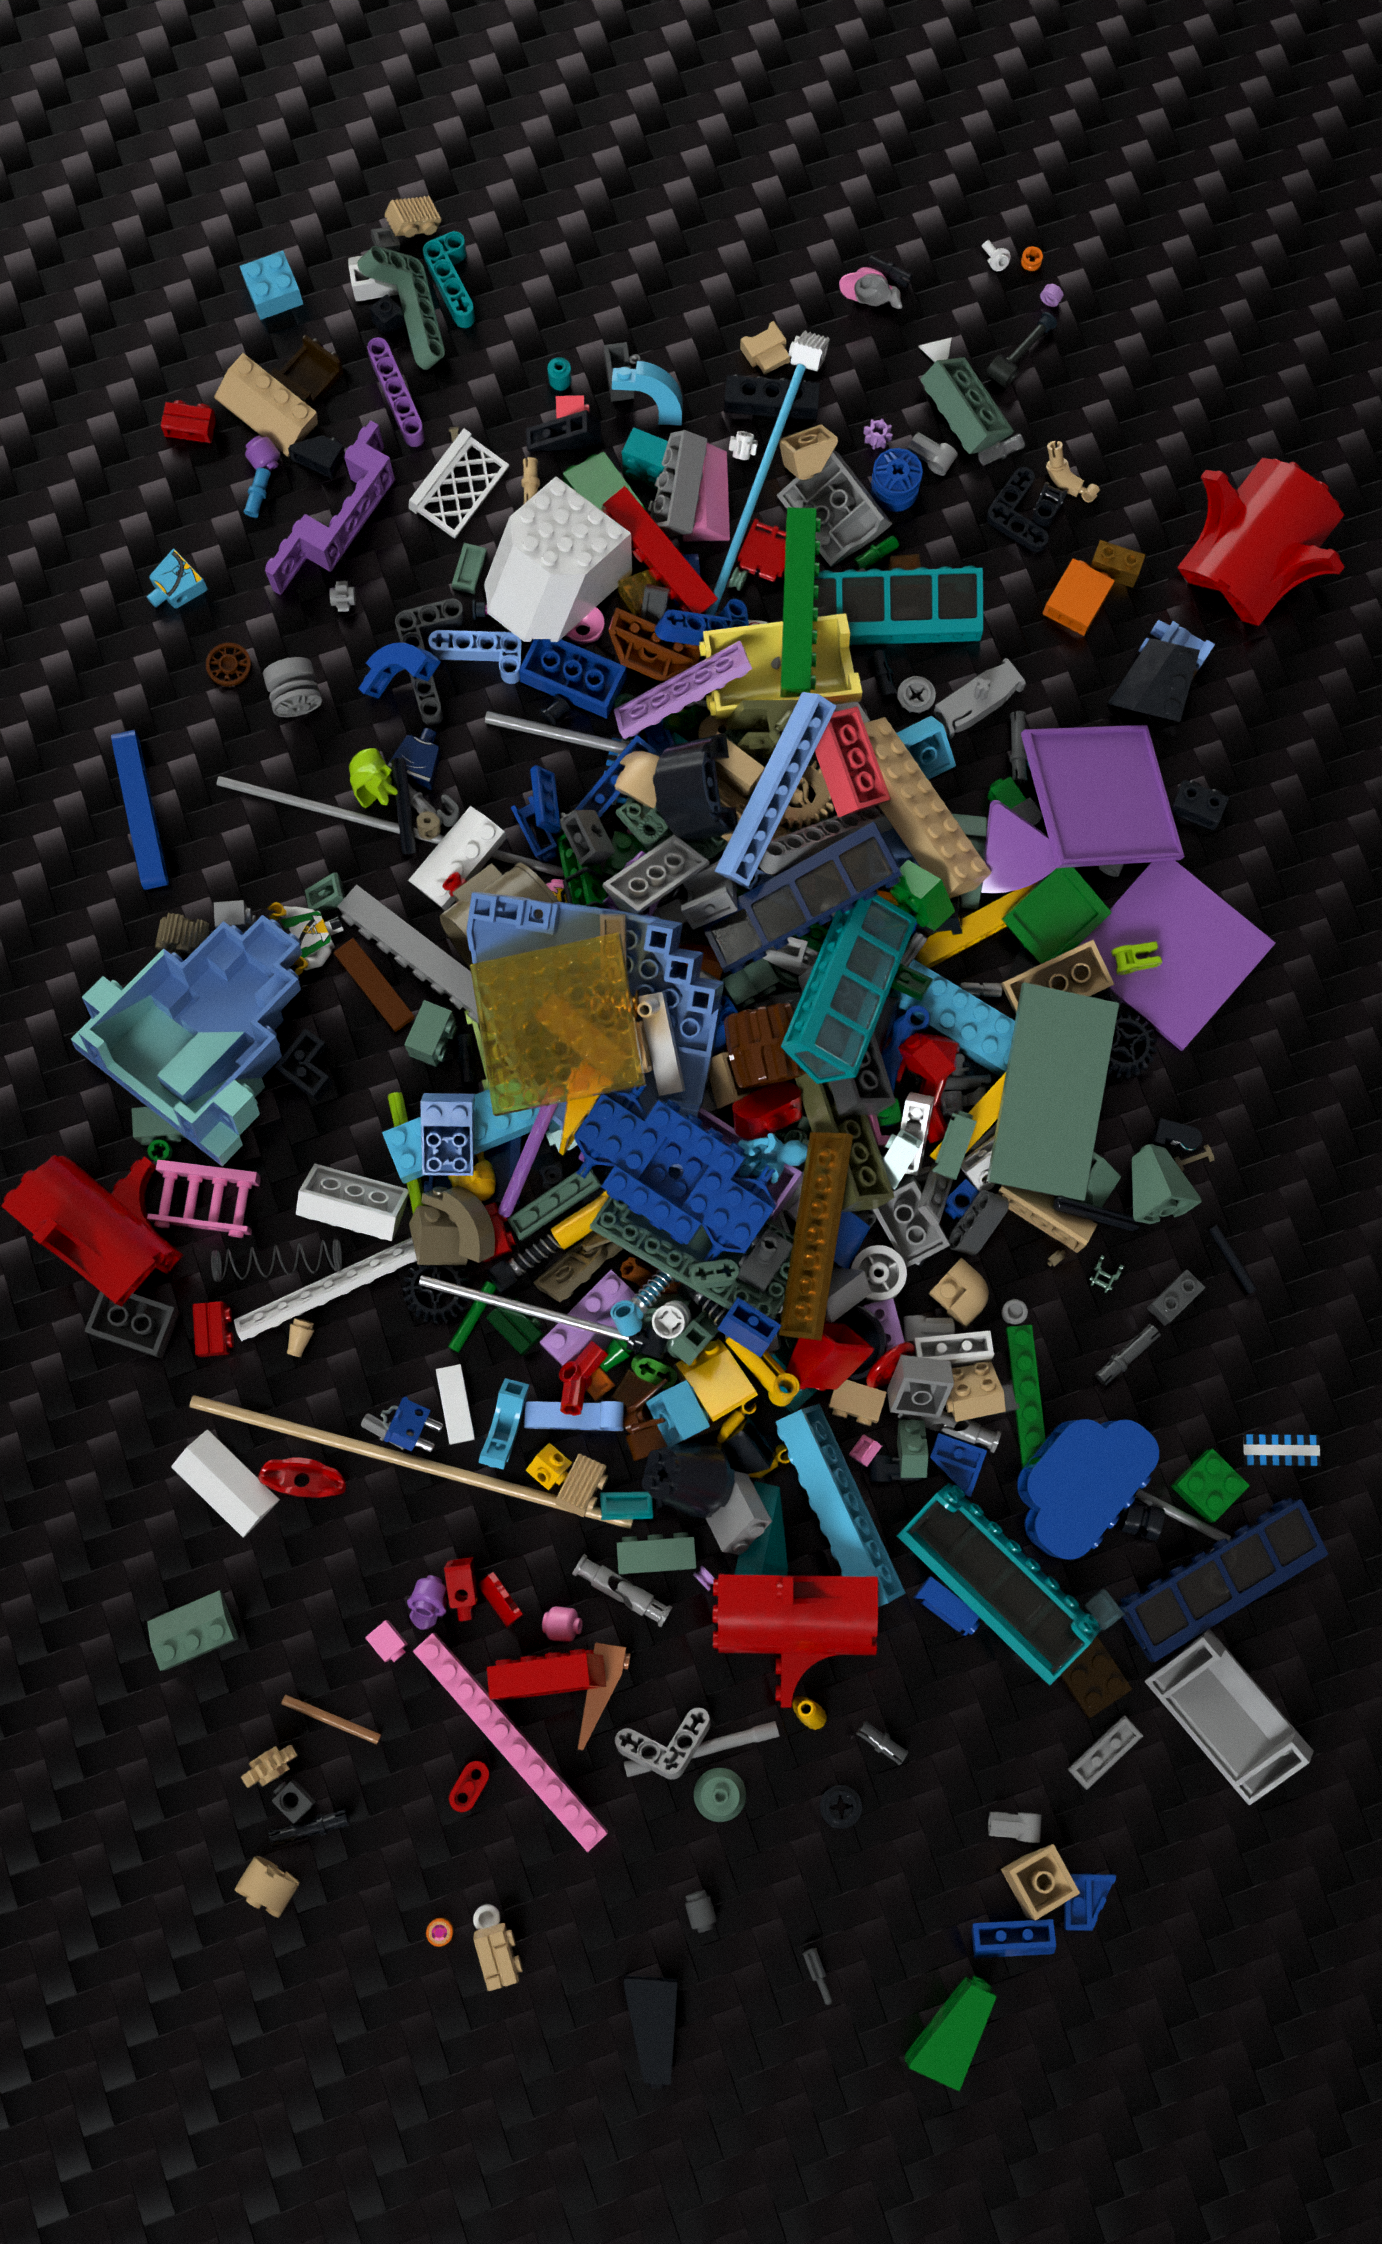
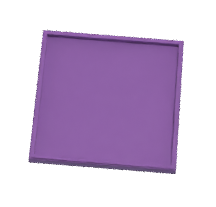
M1148 725L1025 729L1021 732L1057 868L1176 861L1184 858Z
M1161 861L1151 862L1110 909L1112 913L1078 946L1094 940L1114 982V985L1110 986L1111 989L1124 1000L1123 1003L1144 1021H1147L1150 1026L1179 1050L1183 1051L1274 946L1275 942L1178 862ZM1157 941L1158 949L1155 952L1136 957L1137 959H1144L1148 956H1160L1162 959L1160 966L1135 971L1126 975H1117L1116 969L1118 967L1115 957L1111 954V950L1124 945H1137Z

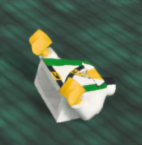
M277 902L268 908V910L276 911V913L270 916V919L276 921L282 917L283 919L280 921L285 933L294 934L301 942L302 955L293 964L298 966L295 973L300 975L303 970L321 967L331 955L332 949L335 948L331 935L343 931L339 918L336 917L324 922L320 911L301 907H283Z

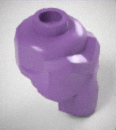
M429 1575L427 1578L417 1580L415 1589L407 1600L408 1607L412 1609L409 1617L412 1623L420 1630L433 1627L436 1624L437 1617H442L446 1613L447 1599L445 1596L447 1588L441 1583L442 1580L436 1576Z

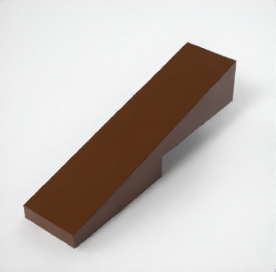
M354 938L333 952L338 961L395 1032L415 1018Z

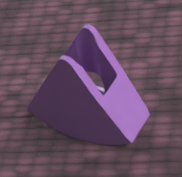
M999 800L991 801L983 858L991 874L981 883V892L1004 893L1019 890L1042 880L1053 872L1057 867L1049 837Z

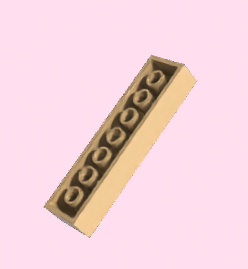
M884 717L864 723L891 800L879 806L921 868L942 879L949 898L977 889L991 874L985 861L978 854L888 720Z

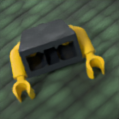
M744 1403L740 1406L739 1411L735 1410L723 1423L717 1435V1441L728 1451L726 1455L729 1460L730 1469L748 1474L749 1477L761 1478L778 1467L777 1463H789L790 1460L787 1453L781 1456L787 1450L785 1444L778 1445L774 1452L750 1417L744 1418L745 1414H752L756 1410L755 1403L749 1409L744 1408Z

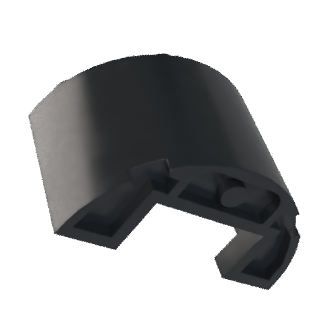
M726 733L671 745L664 750L657 762L656 771L653 775L657 800L656 808L661 813L669 829L684 841L694 842L733 834L738 824L736 807H721L715 759L729 758Z

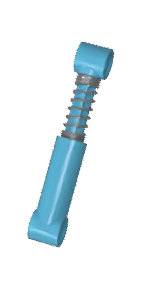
M658 1269L656 1275H652V1279L648 1280L647 1284L643 1285V1289L638 1291L639 1294H635L630 1300L617 1302L611 1308L610 1314L619 1333L622 1336H632L638 1333L642 1328L643 1322L641 1319L644 1313L647 1312V1306H652L651 1302L656 1301V1296L661 1297L660 1292H665V1287H670L669 1283L678 1282V1280Z

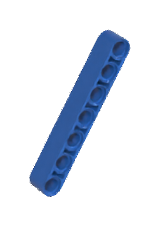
M134 729L112 734L111 740L142 887L144 890L169 885L137 731Z

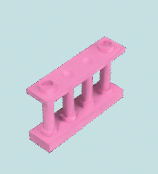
M157 1160L156 1170L163 1174L165 1180L159 1214H148L147 1219L154 1223L155 1227L168 1229L170 1225L223 1231L229 1232L228 1236L243 1238L244 1234H252V1230L248 1226H243L249 1189H252V1185L260 1186L261 1176L257 1172ZM178 1176L188 1177L187 1180L189 1181L183 1218L169 1216L174 1182L178 1179ZM203 1179L212 1180V1184H214L208 1221L193 1219L199 1183H202ZM227 1182L237 1183V1187H239L233 1224L218 1223L224 1186H227Z

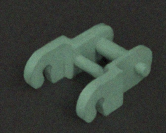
M1101 1255L1094 1268L1097 1272L1094 1277L1091 1276L1090 1278L1092 1280L1090 1285L1093 1286L1096 1283L1104 1287L1107 1293L1108 1290H1112L1111 1284L1113 1280L1116 1281L1119 1278L1124 1266L1120 1265L1116 1274L1111 1276L1101 1270L1100 1266L1105 1257ZM1099 1274L1110 1279L1108 1284L1097 1279Z

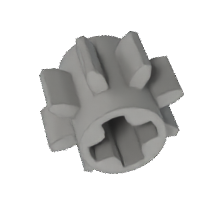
M337 581L335 588H330L331 606H336L338 612L349 611L350 605H356L355 588L349 587L348 581Z

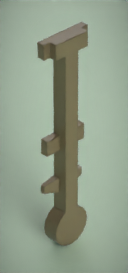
M1203 1146L1205 1152L1184 1160H1180L1179 1156L1175 1157V1162L1183 1171V1165L1207 1156L1210 1162L1214 1161L1210 1146Z

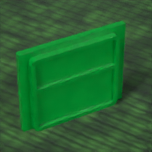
M1068 867L1056 868L1037 882L1007 911V914L1001 920L1039 964H1042L1074 949L1112 912L1075 868Z

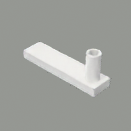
M665 991L639 996L640 1004L637 1007V1012L643 1018L658 1094L662 1096L685 1091Z

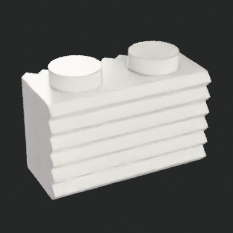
M804 331L801 336H796L789 349L788 356L792 357L790 364L796 366L797 364H802L807 369L818 371L826 357L830 341L829 337L816 336L815 333L811 334V332L807 333V331Z

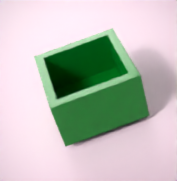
M907 860L900 867L904 874L899 877L901 882L892 886L890 892L898 902L897 907L915 917L916 922L920 926H927L935 931L955 912L942 879Z
M1214 1449L1206 1450L1171 1485L1207 1523L1215 1522L1250 1486Z

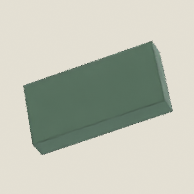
M467 543L463 544L451 585L452 589L475 594L487 555V548Z

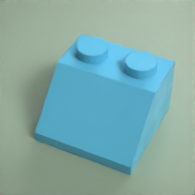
M929 716L896 733L928 780L956 766L944 725L934 717Z
M687 1380L659 1393L646 1402L654 1419L665 1418V1422L657 1424L667 1446L676 1445L710 1427L708 1414L700 1407L693 1387L688 1384Z

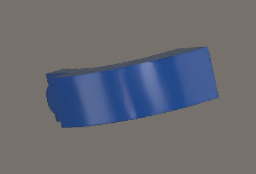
M407 643L386 645L376 651L366 662L371 670L365 676L358 689L366 695L379 699L391 679L398 672L406 669L413 677L428 682L441 661L432 653Z

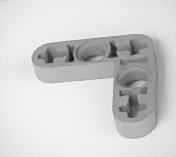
M702 1708L690 1710L668 1747L629 1728L622 1729L616 1734L615 1744L622 1755L665 1778L676 1779L683 1774L711 1726L708 1712ZM702 1717L704 1723H698L694 1729L693 1719L698 1720ZM631 1738L632 1743L638 1747L637 1753L635 1747L631 1744H626L624 1747L622 1740ZM682 1738H690L692 1745L688 1749L678 1747V1743ZM645 1749H655L657 1751L656 1756L649 1760L643 1758L642 1754ZM676 1752L678 1754L676 1759L677 1768L672 1767L668 1770L667 1763L672 1764L674 1762Z

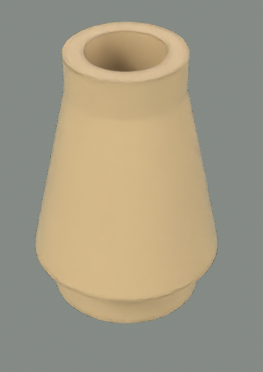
M294 1318L293 1323H290L287 1354L302 1357V1353L315 1331L313 1330L314 1323Z

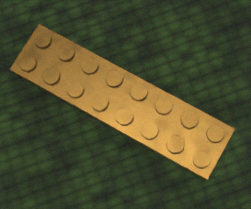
M810 1132L780 1325L782 1326L779 1329V1335L822 1341L853 1139L851 1134Z

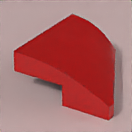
M494 1572L478 1584V1587L506 1627L513 1624L516 1619L523 1615Z

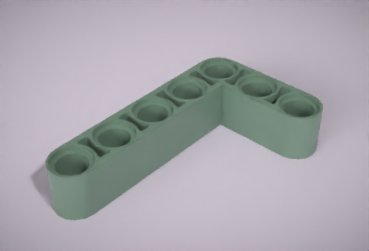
M373 246L358 260L357 266L364 276L397 286L414 359L418 366L428 370L444 357L445 350L424 267L415 257L379 246Z

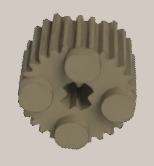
M168 913L167 917L165 916L160 919L155 948L158 950L164 948L170 954L174 952L181 958H183V954L190 955L209 936V923L199 919L195 922L191 919L183 918L184 915Z

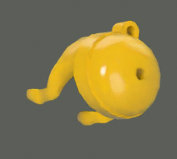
M483 1151L476 1154L479 1163L474 1166L473 1176L448 1175V1179L453 1187L459 1185L466 1188L481 1202L491 1198L496 1189V1177L493 1166L484 1159Z

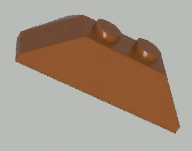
M619 608L615 609L608 631L621 665L665 682L698 664L700 659L699 646L661 640L655 633L656 624Z

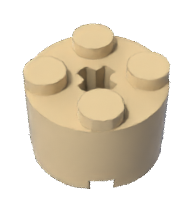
M256 1856L250 1862L235 1891L247 1897L246 1902L258 1909L263 1905L267 1907V1912L279 1918L300 1882L287 1871L285 1873L282 1872L276 1864Z

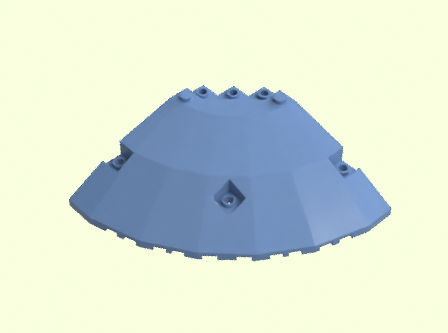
M472 892L466 931L469 951H471L472 973L475 977L476 998L489 1022V1029H492L501 1057L507 1061L515 1072V1077L525 1091L527 1090L532 1096L538 1109L540 1110L551 1083L555 1082L562 1085L564 1090L552 1116V1119L561 1126L560 1129L562 1130L569 1091L566 1089L570 1082L568 1079L576 1067L581 1069L585 1062L590 1066L592 1065L574 1050L568 1051L566 1043L550 1030L556 1041L552 1046L556 1053L562 1052L568 1065L564 1066L567 1072L539 1086L514 1040L540 1026L544 1030L548 1029L535 1018V1015L553 993L560 996L563 994L569 996L576 1002L574 1007L580 1012L582 1009L586 1011L587 991H589L591 999L594 998L596 991H599L601 998H604L606 991H602L600 914H626L628 990L632 997L635 996L636 990H638L639 996L665 991L685 1091L659 1096L654 1070L648 1073L633 1075L625 1086L610 1081L608 1091L628 1093L637 1080L640 1079L647 1084L639 1096V1101L648 1115L658 1100L667 1102L670 1099L681 1106L679 1110L687 1117L691 1113L698 1118L699 1110L703 1105L718 1030L724 982L700 977L704 952L679 948L683 923L649 915L564 902L549 903L524 897ZM537 909L543 911L542 918L536 917L535 911ZM609 991L611 997L614 998L616 991ZM620 991L621 996L624 997L626 991ZM618 1015L615 1023L611 1021L609 1016L606 1023H602L598 1016L595 1024L599 1027L603 1025L610 1030L609 1027L633 1021L630 1015H628L627 1021L622 1022ZM638 1015L637 1021L643 1020V1018ZM673 1164L669 1170L670 1175L675 1179L681 1178L683 1175L682 1166Z

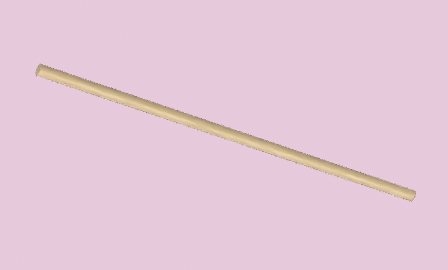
M193 1395L190 1401L191 1408L571 1512L556 1505L558 1495ZM594 1506L592 1512L587 1511L585 1517L631 1529L633 1519L601 1520V1507Z

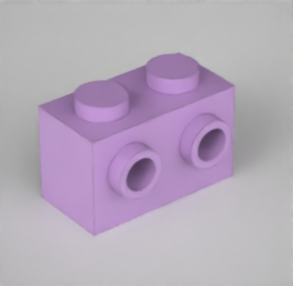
M893 1298L863 1306L880 1321L886 1335V1352L898 1344L905 1343Z

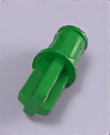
M890 536L877 546H870L867 552L854 559L858 570L861 568L866 570L876 562H882L884 556L898 548V540L894 536Z

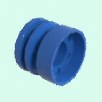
M894 448L881 453L876 459L870 492L879 507L887 511L898 512L911 507L916 501L923 473L921 462L917 456L909 450Z

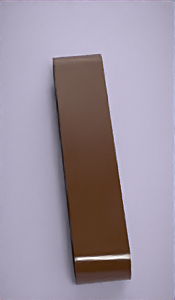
M737 1407L714 1422L709 1417L708 1423L710 1427L678 1444L686 1443L720 1430L728 1417L735 1410L739 1411L741 1407ZM745 1414V1415H744V1418H747V1417H750V1418H751V1415H750V1414ZM657 1425L626 1436L634 1461L646 1458L652 1450L668 1447Z

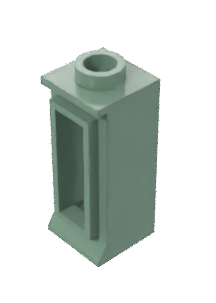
M959 1111L958 1115L952 1113L951 1118H954V1120L950 1119L935 1164L938 1165L932 1170L936 1174L954 1180L957 1179L977 1122L972 1120L973 1115Z

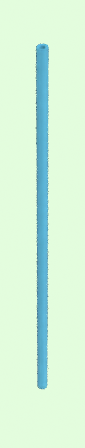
M797 364L714 589L713 593L718 600L707 609L706 615L715 616L805 372L806 367L802 364Z

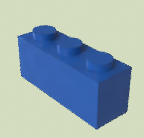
M1053 1919L973 1923L974 1958L1054 1954L1056 1950Z

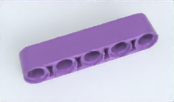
M373 338L367 346L373 369L404 441L409 446L417 447L425 439L420 417L388 343L383 338ZM386 371H392L389 374H384ZM397 390L400 391V392L397 393V394H393V393H392V392L397 391ZM403 410H408V411H409V412L404 413V414L400 413V412L403 411ZM411 430H417L416 433H409Z

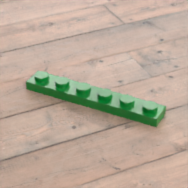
M1032 1325L1006 1327L1022 1469L1029 1460V1465L1036 1464L1040 1460L1038 1457H1032L1045 1442Z

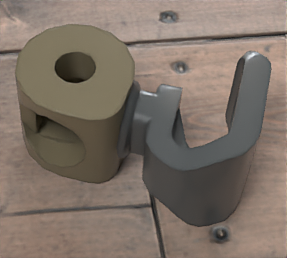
M448 795L441 796V805L450 814L449 816L445 815L440 809L436 811V815L429 811L418 815L417 830L421 838L426 840L433 839L441 833L442 823L447 827H451L460 819L459 807Z

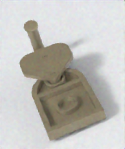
M591 1231L585 1236L584 1241L571 1248L533 1283L540 1291L561 1302L569 1298L573 1290L581 1283L588 1281L592 1273L605 1260L614 1257L623 1248L595 1231Z

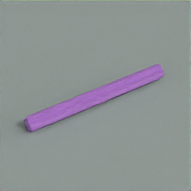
M553 1082L548 1088L501 1201L498 1213L504 1217H510L563 1093L564 1087L558 1083Z

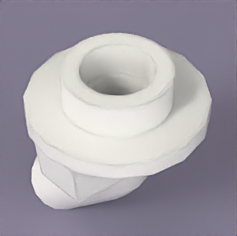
M989 240L982 244V247L990 256L987 261L994 271H1002L1008 266L1011 256L1007 249L999 248L996 250Z

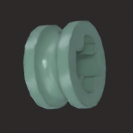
M736 567L731 576L729 587H736L738 591H741L747 579L748 571L741 572L740 568Z

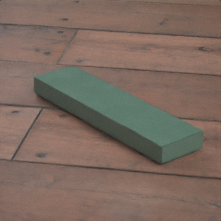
M593 1168L586 1178L581 1177V1175L575 1172L509 1217L507 1221L518 1239L522 1241L600 1188L602 1183Z

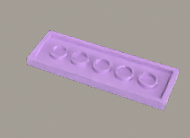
M739 640L614 709L619 732L623 739L629 736H636L649 725H655L671 713L681 711L684 706L691 702L703 699L706 694L723 688L733 679L745 676L748 671L752 670V666L742 642Z

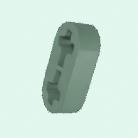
M727 1259L698 1263L693 1266L689 1280L698 1289L729 1286L736 1281L739 1267L734 1261ZM724 1268H727L728 1272H732L730 1277L722 1273ZM699 1271H702L703 1275H707L705 1280H701V1277L697 1276Z

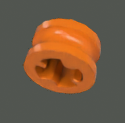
M1034 246L1026 248L1021 259L1022 267L1027 271L1039 269L1043 258L1042 251ZM1029 256H1034L1035 261H1029Z

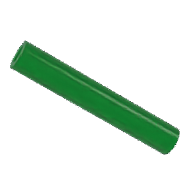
M486 1281L481 1291L493 1294L496 1287ZM474 1301L448 1345L449 1348L459 1353L487 1303Z

